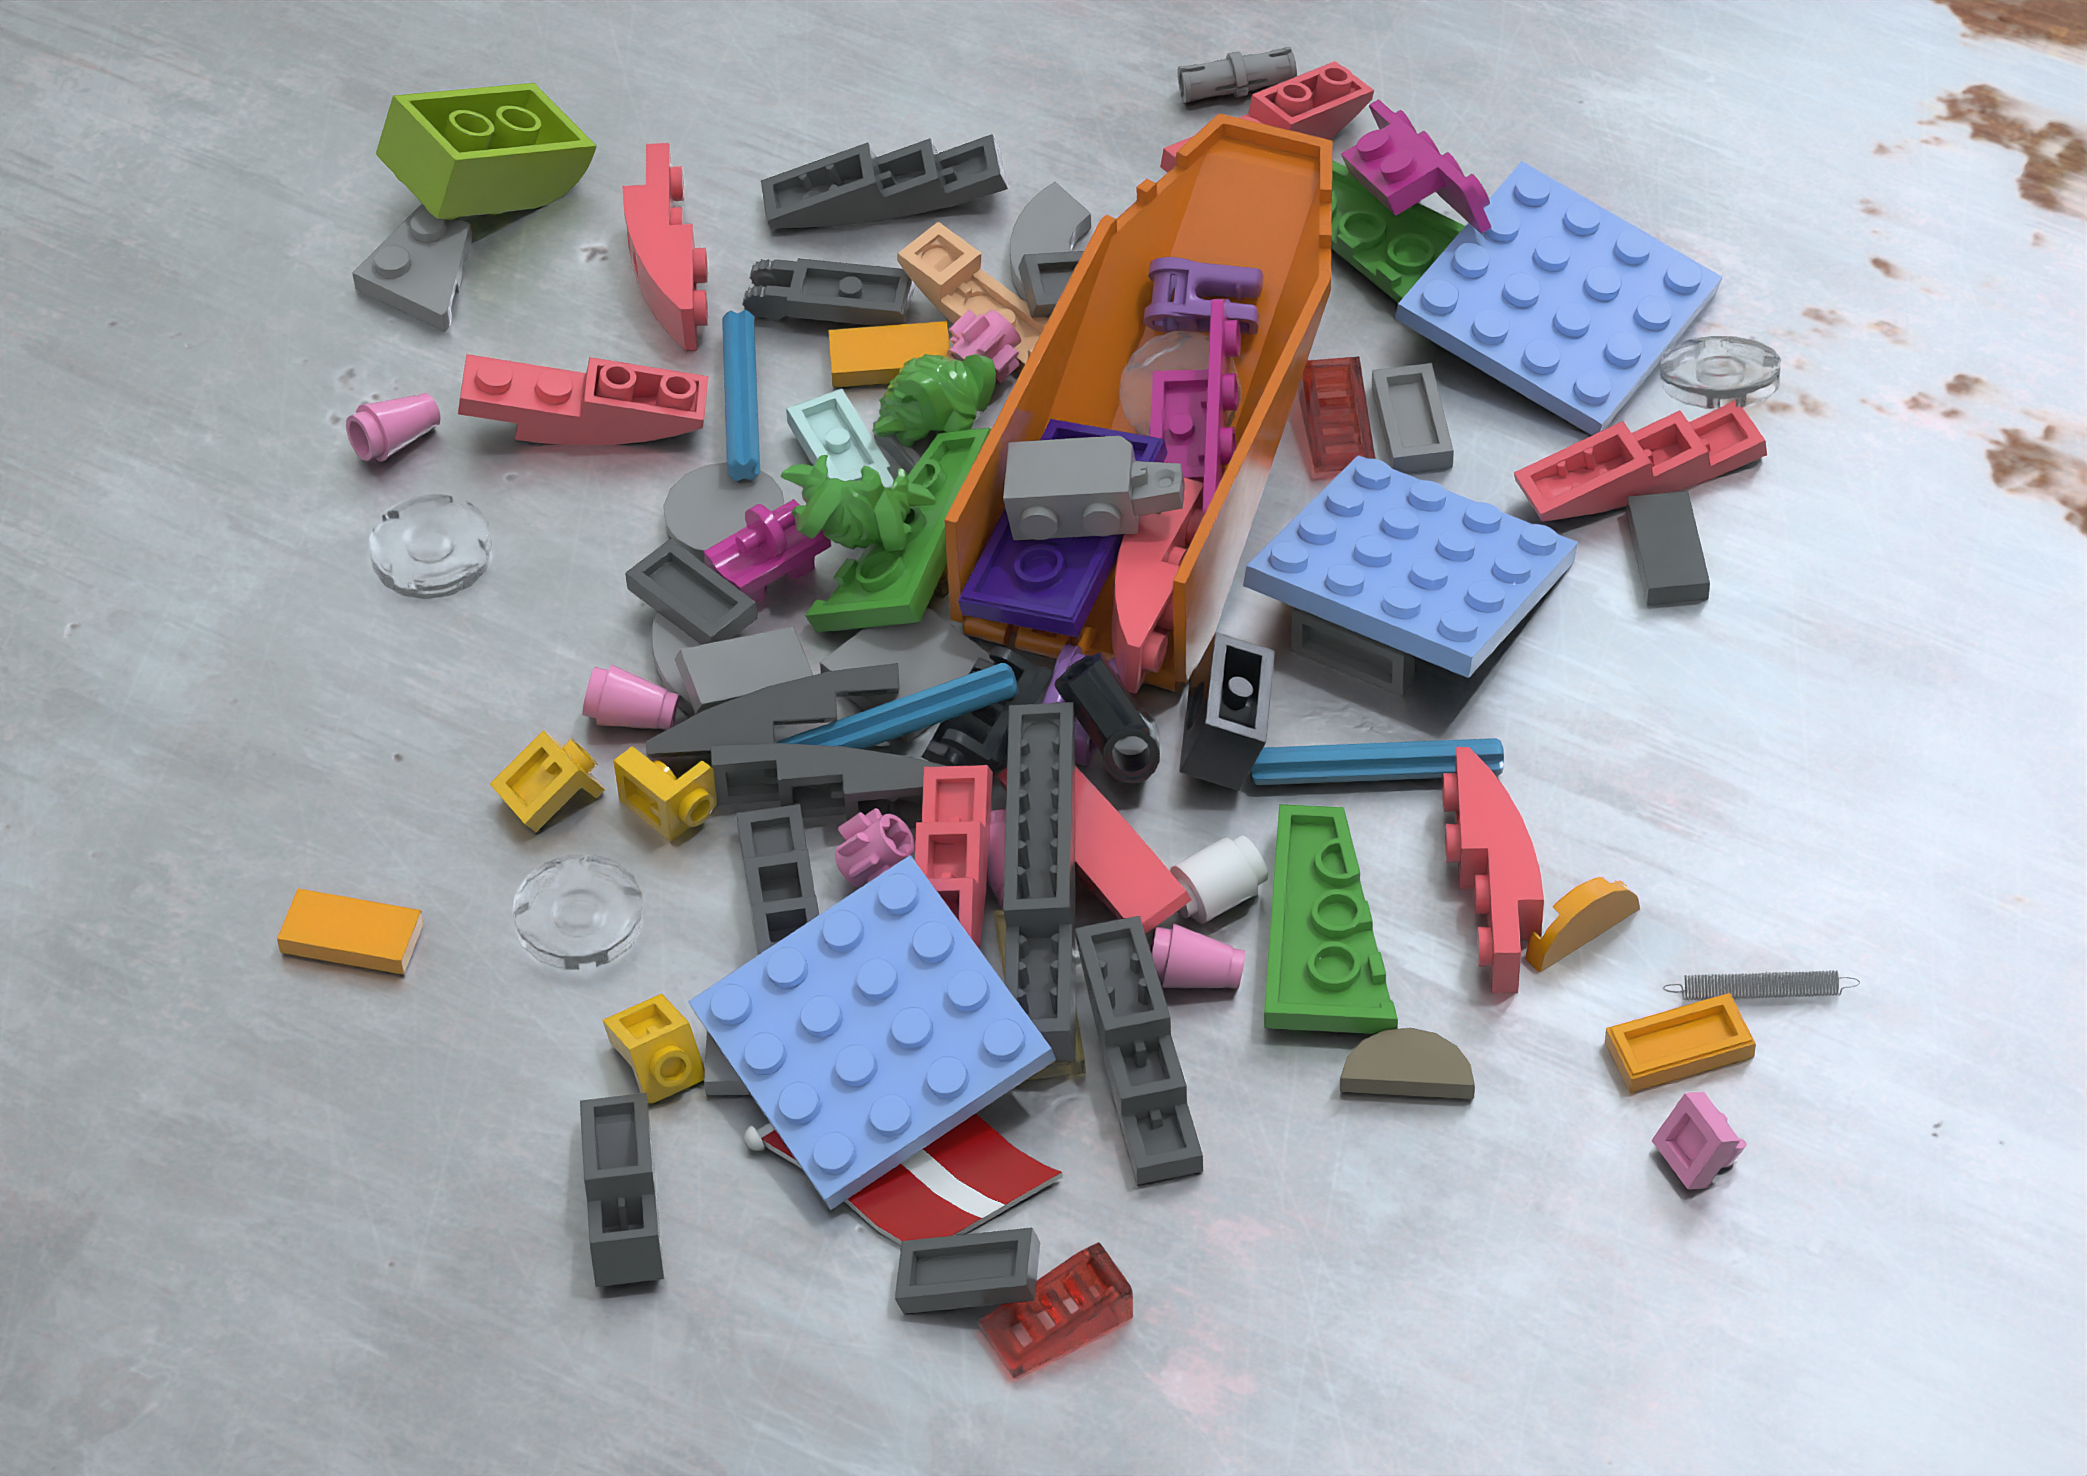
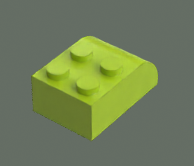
M535 83L393 95L376 155L395 174V177L419 199L429 213L437 219L453 220L462 216L480 214L499 215L507 211L539 208L556 201L569 192L583 177L593 159L597 145Z

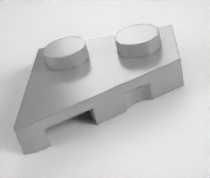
M421 204L352 272L355 289L445 332L451 326L453 297L455 292L459 293L463 279L462 264L468 260L473 240L470 223L460 218L453 220L437 219Z

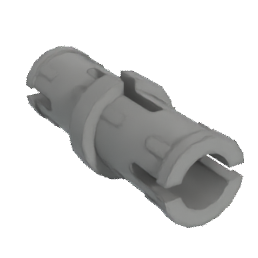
M1291 47L1271 50L1270 52L1243 56L1241 52L1237 51L1227 53L1226 59L1203 64L1179 66L1177 76L1183 102L1189 103L1219 95L1234 94L1235 98L1246 97L1248 91L1275 86L1297 77V67Z

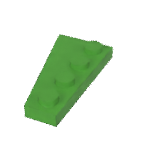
M1332 160L1331 248L1399 303L1462 231L1465 225L1420 203H1416L1395 216L1349 173L1347 167Z
M990 427L939 433L908 474L909 483L919 484L928 489L935 497V504L910 506V513L907 514L904 523L912 527L913 535L908 538L906 546L902 551L887 553L883 543L878 542L869 545L857 561L856 559L848 558L844 561L833 576L839 585L827 602L817 599L805 615L816 633L919 623L947 564L944 519L991 431Z

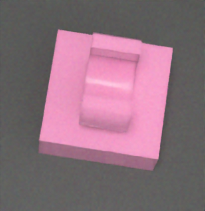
M1705 1092L1684 1093L1652 1139L1654 1145L1687 1189L1707 1188L1721 1167L1732 1166L1747 1146L1746 1142L1743 1139H1739L1727 1123L1728 1118L1725 1114L1717 1110Z

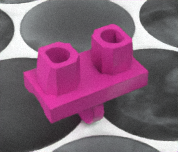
M795 499L772 512L764 505L757 504L745 512L747 526L703 551L704 560L708 567L758 603L765 599L766 585L784 575L786 578L798 579L814 570L815 556L831 547V540L825 537L821 530L813 539H809L796 530L792 511L796 506H800V504Z

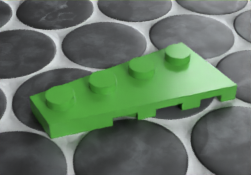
M1279 804L1264 1028L1368 1034L1398 1029V1017L1394 1002L1390 999L1386 983V970L1381 952H1378L1373 932V919L1368 900L1365 901L1360 881V868L1344 807Z

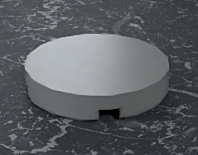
M727 462L705 465L685 474L670 488L663 505L666 532L669 534L670 539L705 564L703 551L747 526L745 512L757 504H762L772 512L784 505L783 491L770 475L761 470L758 477L753 481L746 478L734 481L727 474Z

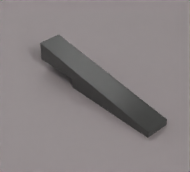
M1073 702L1009 705L1003 912L1006 923L1005 985L1052 1048L1056 1058L1052 1063L1076 1062L1075 709Z

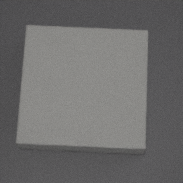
M927 607L919 623L864 628L820 661V673L898 663L899 694L847 696L862 709L868 710L966 676L979 657L994 664L996 663L989 658L988 652ZM928 727L900 736L899 738L908 743Z

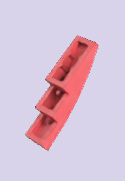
M1734 400L1690 422L1679 410L1631 433L1624 421L1619 422L1514 472V477L1541 521L1544 522L1596 514L1624 507L1627 505L1628 496L1676 492L1711 480L1767 456V448L1764 437L1738 400Z
M988 765L924 767L922 822H916L915 862L980 950L988 869L993 772Z
M1075 766V871L1082 883L1116 917L1124 919L1140 916L1146 934L1192 899L1144 840ZM1006 767L996 774V777L1007 793Z

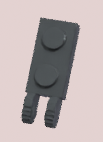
M798 258L797 261L761 259V261H756L755 265L753 264L749 279L752 280L751 284H754L752 288L749 287L748 291H745L742 305L744 310L749 311L754 317H759L760 319L765 317L767 320L778 321L788 315V317L873 326L906 324L915 283L904 269L801 258Z

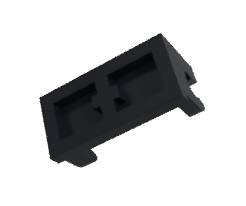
M994 646L989 654V658L996 664L1005 663L1012 668L1018 685V694L1010 699L941 722L921 757L929 762L944 766L988 765L994 776L1008 754L1009 705L1036 704L1054 671L1044 665L1040 668L1008 648ZM979 657L969 674L996 664Z

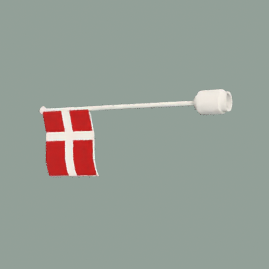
M1243 835L1233 840L1224 837L1177 863L1170 869V872L1192 899L1177 912L1183 918L1192 916L1201 924L1210 921L1256 895L1258 885L1268 879L1267 868L1256 846ZM1076 950V965L1081 963L1079 951ZM975 1113L844 1202L878 1232L901 1245L902 1241L964 1235L1061 1179L1063 1172L1044 1165L1015 1148ZM771 1123L758 1130L750 1126L745 1131L744 1141L751 1150L761 1151L767 1147L800 1167Z

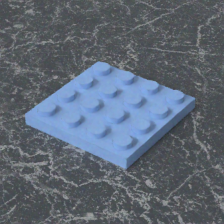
M1521 161L1489 198L1490 205L1484 208L1492 228L1480 234L1468 223L1398 303L1394 319L1588 434L1594 435L1609 426L1718 292L1722 276Z
M1358 455L1246 565L1243 586L1469 678L1574 563L1578 542L1557 534L1550 527L1531 524L1503 513L1492 504L1475 502L1446 490L1436 482L1417 479L1392 469L1383 461L1367 459Z
M911 855L688 1001L702 1025L830 1210L1056 1060L1052 1048Z

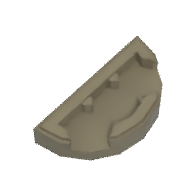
M1410 1027L1384 1030L1361 1041L1346 1058L1340 1077V1092L1474 1099L1475 1083L1471 1064L1457 1045L1437 1033Z

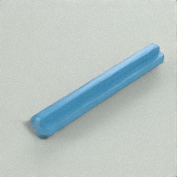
M730 310L722 317L727 474L734 481H739L743 478L753 481L760 474L754 316L747 310H743L740 313Z
M1000 663L779 740L776 743L866 749L1015 697L1018 694V685L1012 668L1005 663Z
M1497 738L1263 747L1250 774L1252 782L1256 785L1443 778V773H1455L1456 747H1470L1492 770L1495 776H1499L1503 773L1504 748L1501 740Z

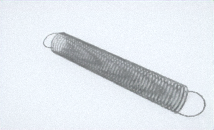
M1816 970V972L1812 971V974L1809 971V978L1807 971L1805 973L1802 971V975L1801 971H1799V975L1797 971L1795 973L1793 971L1792 976L1790 971L1789 975L1787 971L1785 974L1782 972V978L1781 972L1779 974L1775 972V975L1772 972V979L1770 972L1769 974L1766 972L1765 976L1762 972L1761 982V973L1759 972V974L1755 973V977L1754 973H1752V996L1750 973L1748 975L1745 973V979L1744 973H1742V977L1740 973L1738 976L1735 973V981L1733 973L1732 976L1729 973L1728 977L1725 974V983L1724 974L1722 973V976L1718 974V979L1717 974H1715L1716 996H1718L1719 988V996L1721 995L1722 983V993L1724 994L1725 989L1727 994L1729 987V993L1731 994L1732 982V998L1740 999V997L1741 999L1743 997L1745 999L1750 997L1752 999L1753 997L1755 999L1757 997L1770 998V996L1772 998L1777 996L1779 998L1780 996L1782 998L1784 996L1790 997L1792 996V988L1793 996L1795 997L1797 995L1799 997H1806L1807 995L1809 997L1814 995L1820 997V995L1833 996L1834 994L1840 996L1843 988L1856 987L1859 984L1842 987L1839 994V979H1854L1859 984L1860 981L1852 977H1839L1838 970L1836 972L1829 970V975L1827 970L1826 972L1823 970L1822 973L1819 970V976ZM1695 974L1696 997H1694L1693 975L1691 978L1688 975V985L1687 975H1685V990H1683L1681 984H1669L1666 986L1680 985L1682 991L1664 989L1667 992H1682L1685 1001L1686 999L1688 1001L1693 999L1699 1001L1700 999L1703 1000V998L1706 1000L1715 997L1714 975L1710 976L1708 974L1707 980V975L1705 974L1706 997H1704L1703 974L1701 977L1698 975V982L1697 975ZM1741 978H1742V992H1743V995H1742V996H1741Z

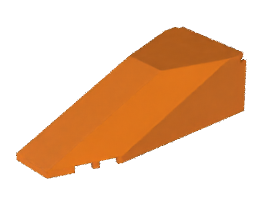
M1219 113L1176 151V165L1158 182L1155 183L1146 178L1136 187L1137 200L1118 218L1115 219L1106 214L1100 219L944 519L950 616L953 621L960 623L964 621L963 634L1007 645L1012 634L1017 633L1016 649L1053 659H1058L1062 648L1066 644L1081 647L1082 654L1091 656L1101 652L1107 661L1114 657L1112 647V612L1118 556L1078 637L966 616L961 613L958 599L1005 509L1003 495L1008 443L1039 441L1050 419L1150 436L1153 371L1208 369L1210 332L1165 333L1153 330L1143 323L1144 310L1147 306L1151 305L1153 281L1148 277L1150 262L1157 258L1177 257L1199 263L1257 268L1264 275L1260 297L1242 298L1241 301L1237 300V297L1205 296L1201 298L1203 300L1224 299V301L1229 299L1231 303L1254 305L1258 310L1260 318L1258 333L1240 334V356L1230 357L1229 374H1237L1239 401L1238 410L1228 411L1227 427L1235 428L1236 450L1229 464L1225 465V473L1173 579L1174 631H1171L1168 636V646L1164 661L1157 673L1148 672L1143 683L1176 692L1181 682L1186 684L1191 679L1219 623L1331 292L1332 140ZM1175 289L1172 294V302L1174 301Z

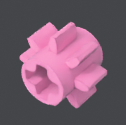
M968 310L949 328V331L953 334L950 341L954 344L947 351L949 358L963 361L969 355L988 356L995 365L996 381L999 384L1020 365L1016 359L1019 352L1015 348L1021 343V337L1013 325L998 312L989 310L985 315L981 313L977 317L972 311Z
M877 808L866 815L860 812L838 827L840 834L846 841L836 847V864L844 878L857 887L864 886L909 855L912 856L914 854L915 841L908 826L895 815L885 814L882 816Z

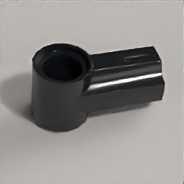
M1101 652L1091 656L1086 655L1069 666L1055 680L1054 686L1065 702L1074 703L1075 717L1103 755V763L1107 772L1114 779L1124 783H1138L1148 779L1156 771L1160 762L1159 729L1155 720L1147 712L1140 709ZM1127 736H1136L1148 744L1142 752L1135 755H1126L1115 748V744Z

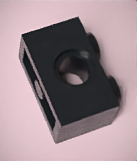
M1215 632L1189 681L1180 773L1234 790H1240L1267 740L1275 658L1274 650Z

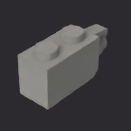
M1122 436L1008 443L1003 500L1013 540H1045L1049 538L1138 533L1139 516L1183 509L1185 482L1181 464L1136 461L1132 444Z

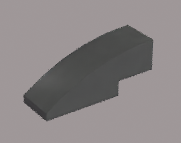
M647 1093L580 1100L583 1171L588 1210L589 1244L595 1287L664 1279Z

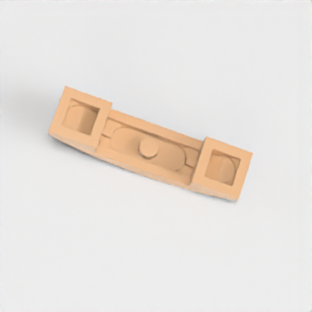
M937 222L897 253V261L910 279L953 324L968 310L972 311L977 317L981 313L985 315L989 310H994L1005 317L1021 337V343L1015 348L1019 352L1016 359L1020 365L1015 370L1022 371L1048 318H1031L1027 302L981 269V252L940 222Z

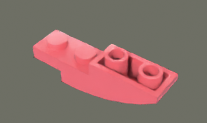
M1334 61L1252 94L1249 113L1238 118L1331 140L1368 105L1373 98L1374 90L1353 75L1349 69ZM1192 137L1163 148L1160 167L1168 173L1176 165V151Z
M669 143L646 144V185L622 186L624 215L632 267L641 293L653 315L666 332L685 351L697 350V326L708 325L706 290H697V283H708L706 247L695 248L693 224H684L683 208L674 207V201L685 200L683 166H672Z
M466 354L458 414L516 423L515 440L560 445H617L646 442L673 437L703 428L709 376L589 357L587 372L582 373Z
M1184 478L1183 509L1161 512L1160 515L1153 513L1139 516L1138 533L1124 534L1118 552L1112 612V647L1120 680L1128 692L1137 694L1148 672L1157 673L1164 661L1168 646V636L1171 631H1174L1173 579L1203 519L1204 483Z
M1456 747L1455 773H1443L1442 782L1443 812H1455L1456 824L1445 825L1446 863H1458L1459 889H1474L1475 914H1487L1488 927L1477 928L1478 967H1490L1492 993H1518L1521 960L1520 940H1529L1534 931L1540 937L1542 936L1544 895L1539 864L1533 842L1523 818L1505 787L1470 747Z

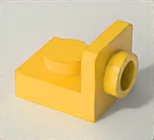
M544 730L490 783V786L521 821L535 832L581 787L596 799L606 790L591 774L598 764L582 746L572 738L562 745Z
M633 746L613 760L619 801L670 842L688 828L696 827L703 823L717 805L714 771L704 761L699 762L680 778L676 779L673 772L664 763L658 760L652 762Z
M662 993L602 1020L609 1042L633 1068L640 1092L647 1093L648 1103H655L704 1080L705 1068L691 1025Z

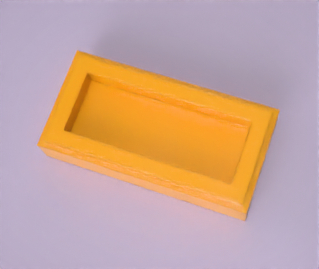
M947 321L828 330L833 388L887 384L895 379L904 363L912 358L922 357L924 354L949 357L947 353L950 349Z
M298 888L278 934L277 942L280 953L404 975L424 921L422 911L418 909Z
M1730 993L1607 1027L1605 1032V1044L1629 1093L1754 1058L1756 1042Z

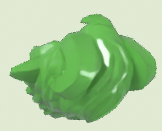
M924 354L922 357L906 361L895 379L890 381L884 397L879 399L881 403L879 414L881 416L878 418L879 421L873 427L872 432L878 437L896 435L902 446L912 447L915 441L927 437L930 430L942 431L943 433L971 430L975 420L987 409L995 388L996 371L993 360L988 356L977 354L966 356L963 361L951 359L947 356Z
M828 455L819 456L814 466L806 464L792 465L782 472L781 477L803 488L801 494L806 505L796 506L792 511L796 530L809 539H813L821 530L825 537L852 550L856 547L868 548L869 545L882 542L887 553L902 551L906 546L908 538L913 535L912 527L904 523L907 514L910 513V506L935 504V497L932 493L919 484L909 483L906 471L898 468V476L893 480V486L890 488L883 486L879 472L870 466L862 467V478L860 481H843L838 478L830 479L827 477L828 468L826 466Z

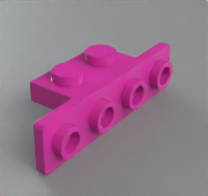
M1379 99L1371 103L1369 108L1379 130L1365 134L1358 140L1355 146L1341 153L1349 173L1395 216L1431 194L1437 193L1480 234L1492 228L1484 211V208L1490 205V200L1474 174L1465 177L1454 157L1449 152L1441 155L1427 132L1422 131L1417 134L1411 121L1402 110L1394 113Z
M1224 299L1211 300L1208 369L1153 371L1150 437L1165 439L1168 454L1164 463L1181 464L1184 478L1204 483L1203 517L1225 473V465L1229 464L1236 450L1235 428L1227 427L1228 411L1238 410L1239 391L1237 374H1229L1230 357L1240 356L1241 337L1239 321L1229 320Z

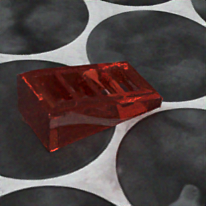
M1360 357L1307 360L1298 386V394L1314 472L1342 471L1358 455L1367 459H1376ZM1346 392V396L1318 398L1317 393ZM1350 410V414L1321 416L1320 411ZM1353 427L1354 433L1323 434V429ZM1357 445L1358 452L1326 454V447Z
M1097 1242L1071 1256L1039 1278L1036 1283L1035 1301L1002 1304L979 1320V1329L1012 1377L1016 1378L1133 1318V1291L1129 1282L1101 1243ZM1092 1286L1100 1294L1096 1298L1089 1289ZM1070 1297L1079 1308L1072 1314L1063 1303L1064 1300ZM1044 1310L1055 1324L1048 1331L1037 1316V1314ZM1019 1323L1022 1324L1033 1340L1025 1347H1023L1011 1330V1327Z

